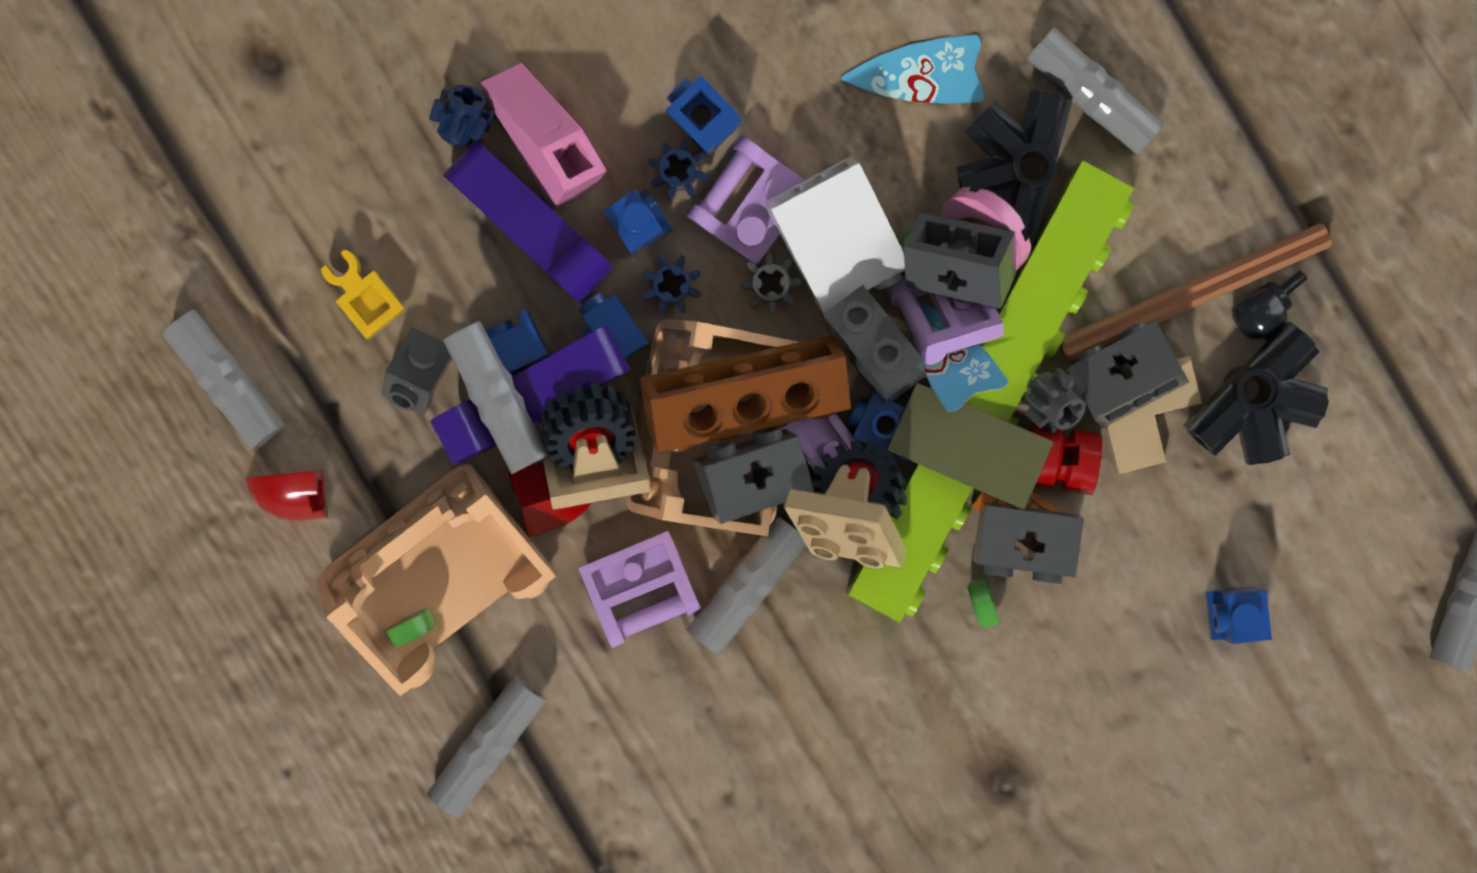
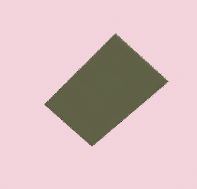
M917 383L887 450L1024 510L1054 442L967 404H964L957 411L946 412L934 390Z

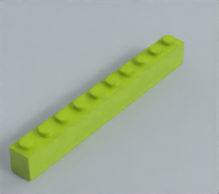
M1083 160L1075 165L1042 226L1035 245H1032L1028 259L1021 265L1002 307L997 310L1003 321L1004 336L980 343L1003 372L1009 383L998 390L975 393L965 404L1017 426L1019 419L1012 415L1021 399L1027 401L1025 399L1026 390L1030 382L1039 375L1035 372L1043 357L1046 356L1052 359L1062 343L1065 333L1060 331L1059 328L1067 313L1075 316L1083 304L1088 290L1083 288L1082 285L1090 270L1098 273L1105 263L1112 248L1105 244L1112 229L1116 227L1121 230L1131 215L1135 204L1128 200L1135 188ZM917 463L914 464L905 481L907 490H904L907 496L906 505L898 504L902 511L901 516L897 520L890 515L907 549L902 568L884 565L883 568L875 569L860 564L846 590L849 596L901 623L905 614L913 617L918 610L926 591L920 588L928 571L934 574L938 572L949 551V548L943 545L951 528L957 531L961 529L972 508V505L966 502L973 489L972 487Z

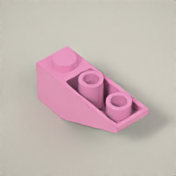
M522 63L480 82L481 90L552 210L592 191L607 170L586 134Z

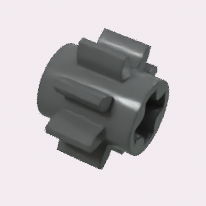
M767 253L765 258L766 265L760 268L748 262L747 268L754 274L753 281L740 283V288L744 290L753 289L755 297L751 300L749 307L754 308L762 301L768 303L770 315H774L776 302L783 300L791 306L795 303L793 297L787 291L789 287L800 285L801 279H789L787 271L792 263L790 259L785 261L780 267L773 264L771 253ZM775 272L780 274L782 278L779 286L783 292L779 295L772 291L766 296L761 294L759 290L761 289L762 282L758 277L762 273L769 277Z
M1060 368L1056 369L1054 374L1052 372L1041 373L1030 382L1026 390L1025 399L1032 406L1025 414L1039 428L1045 426L1051 433H1054L1057 428L1060 430L1069 429L1076 425L1085 413L1086 403L1079 396L1085 391L1086 386L1074 375H1067Z

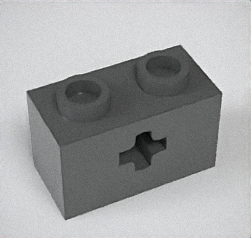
M920 212L903 245L906 288L1001 308L1016 275V241L1014 231Z
M861 285L823 314L828 334L833 336L840 349L886 406L926 377L924 359L864 285Z
M1156 321L1149 325L1141 322L1127 328L1120 334L1121 340L1104 349L1102 346H1096L1084 351L1076 358L1077 363L1068 368L1070 374L1074 375L1086 386L1085 391L1081 395L1093 418L1101 428L1189 383ZM1129 363L1132 367L1133 376L1125 380L1121 375L1120 366Z
M781 426L769 427L753 432V440L735 445L734 441H724L713 444L705 449L706 455L693 459L708 514L722 524L785 503L790 489L814 493L798 435L787 429L782 430ZM755 462L761 467L753 471L754 479L750 481L743 475L751 472L750 463Z
M981 502L973 560L976 564L984 565L983 573L1013 577V571L1017 569L1032 571L1033 580L1061 584L1063 576L1076 577L1084 518L1072 513L1027 507L1023 510L1012 505ZM1027 532H1031V536L1039 542V548H1030L1028 555L1023 556V551L1015 546V540H1023Z

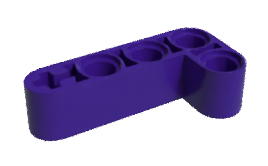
M478 140L474 141L443 174L447 180L580 304L583 305L615 270L609 261L575 232Z
M604 326L515 375L512 379L515 389L523 397L526 411L532 423L536 424L542 420V412L547 410L546 404L550 399L559 402V392L565 390L571 395L574 393L573 386L582 384L583 391L589 390L590 383H599V386L602 387L631 369L608 326ZM472 400L465 401L429 421L452 465L479 455L496 446L489 429L481 421L477 406Z

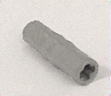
M1055 27L1026 58L1059 87L1069 100L1080 106L1088 117L1098 122L1135 156L1144 149L1164 125L1131 96L1119 81L1109 76L1101 65L1091 60Z
M196 310L182 315L163 331L162 336L191 371L197 384L207 392L212 403L222 411L251 450L260 448L285 428L286 425L256 388L251 377L240 367L236 358L224 347Z
M480 321L446 337L443 342L466 385L469 398L477 406L480 419L489 429L511 474L548 456L549 454L526 411L523 397L515 389L512 376L503 366Z
M777 515L770 525L768 536H760L748 553L737 562L732 573L722 581L717 592L691 623L687 631L719 656L748 618L759 609L764 598L774 590L779 579L806 546L799 532Z
M1477 530L1464 565L1456 576L1455 589L1448 599L1446 613L1430 654L1432 659L1470 672L1477 654Z
M514 675L426 793L430 800L443 811L459 818L488 778L496 771L503 758L511 751L520 735L547 701V698L529 682Z

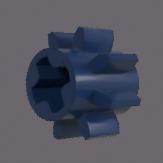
M456 85L450 91L442 89L440 98L434 100L429 119L439 122L437 133L445 142L455 146H467L473 140L481 142L484 132H489L494 111L484 109L486 98L481 91L469 85Z
M687 139L683 140L680 149L671 150L666 142H663L662 149L665 155L661 160L649 159L648 162L652 168L660 170L661 174L652 180V187L656 188L665 184L669 188L668 198L670 201L674 200L677 191L686 190L688 196L694 198L695 192L692 185L695 180L701 182L708 181V175L697 171L696 165L705 160V153H698L692 156L688 152L689 144ZM677 159L681 165L687 162L691 164L686 170L688 178L685 181L680 182L676 176L666 177V174L671 171L670 161Z
M661 255L658 257L661 269L656 274L650 271H644L643 273L645 278L653 281L654 286L653 289L648 290L644 294L645 299H652L658 296L662 300L659 306L661 314L667 311L669 304H677L679 310L684 314L686 313L684 300L688 296L694 298L701 297V293L698 290L691 288V281L698 279L701 275L700 270L687 273L683 269L685 265V256L683 255L678 258L676 265H667L665 258ZM669 272H672L675 278L684 276L686 279V283L680 286L682 294L675 298L672 297L669 291L663 293L659 291V287L665 284L663 276Z

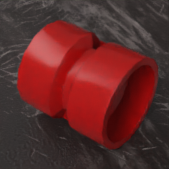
M1031 424L1030 432L1054 442L1034 487L1050 490L1058 483L1064 492L1093 495L1098 482L1102 459L1101 433L1072 430L1068 436H1065L1058 428L1054 433H1051L1045 426L1039 428L1036 424ZM1063 456L1070 458L1069 465H1062Z

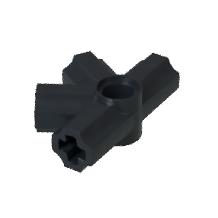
M1036 91L1030 92L1022 126L996 101L990 105L965 132L990 158L956 167L960 189L962 187H970L969 191L975 193L980 188L991 191L1005 200L1017 212L1025 226L1021 233L1025 241L1028 238L1030 239L1031 245L1036 243L1050 185L1057 169V159L1072 105L1071 100L1065 99L1060 95ZM1029 156L1040 159L1046 169L1045 176L1038 180L1026 178L1021 173L1020 161Z
M1286 322L1243 366L1235 367L1228 372L1224 378L1223 385L1183 424L1188 434L1214 456L1239 434L1247 465L1270 463L1290 455L1282 419L1317 428L1319 422L1325 417L1329 403L1327 387L1294 378L1320 352L1316 347V343L1292 322ZM1255 376L1259 382V392L1254 399L1247 401L1243 395V386L1247 379Z

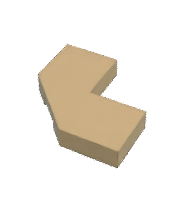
M1190 356L1177 359L1189 380L1188 384L1105 427L1116 474L1167 463L1155 415L1202 403Z

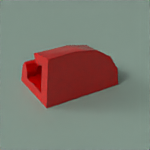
M544 462L527 466L513 474L508 472L512 491L515 493L521 507L522 515L520 516L528 537L557 529L574 521L591 504L587 503L553 510Z
M323 470L246 477L249 494L261 509L279 519L295 521L328 518Z

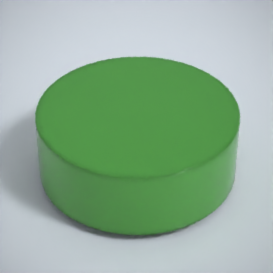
M986 578L969 582L967 587L980 627L986 629L999 625V616Z
M425 608L394 623L384 631L391 645L399 647L435 628L436 621L429 608Z

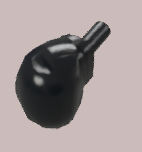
M1298 271L1281 286L1273 281H1269L1264 286H1260L1246 297L1237 301L1232 307V318L1240 331L1251 340L1263 338L1268 341L1287 322V311L1292 307V302L1288 295L1307 280L1306 275L1302 271Z

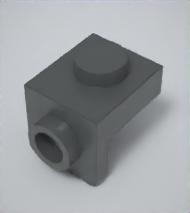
M412 327L385 372L382 395L402 410H413L424 415L430 406L432 394L452 361V357L444 342Z

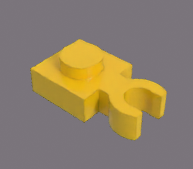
M344 249L341 255L348 262L349 268L347 273L343 276H336L333 270L326 265L321 268V273L327 282L342 287L346 291L335 302L365 339L370 340L407 309L376 271L373 270L363 278L360 275L361 264L359 259L352 252Z

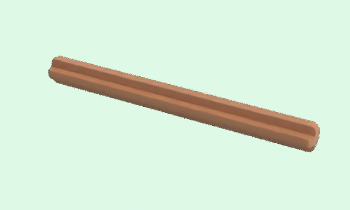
M1323 224L1314 225L1065 335L1059 346L1067 361H1074L1081 353L1096 346L1104 348L1121 340L1120 334L1135 324L1145 322L1149 325L1155 321L1158 324L1328 249L1332 245L1330 235Z

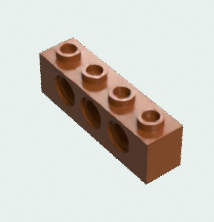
M832 335L640 378L647 427L658 453L665 451L680 452L689 449L695 444L713 440L728 441L737 438L743 433L774 426H781L783 428L788 423L809 418L824 419L833 416L836 412L851 409L846 356ZM802 382L798 388L787 391L792 385ZM754 393L747 401L739 402L745 395ZM706 404L702 410L690 413L696 406Z

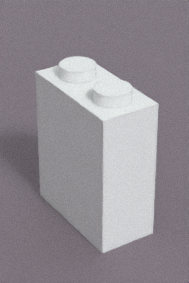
M851 156L764 202L814 302L823 313L861 285H864L867 290L875 287L876 290H881L895 284L902 278L901 272L905 271L904 252L860 163Z

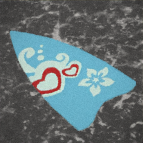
M967 35L910 44L881 54L844 74L840 79L882 96L911 102L940 104L982 102L985 93L974 69L981 41L978 35Z
M918 301L933 332L945 329L937 310ZM980 344L947 353L944 359L936 364H924L925 374L946 412L957 411L975 393L998 390L1009 383L995 361Z

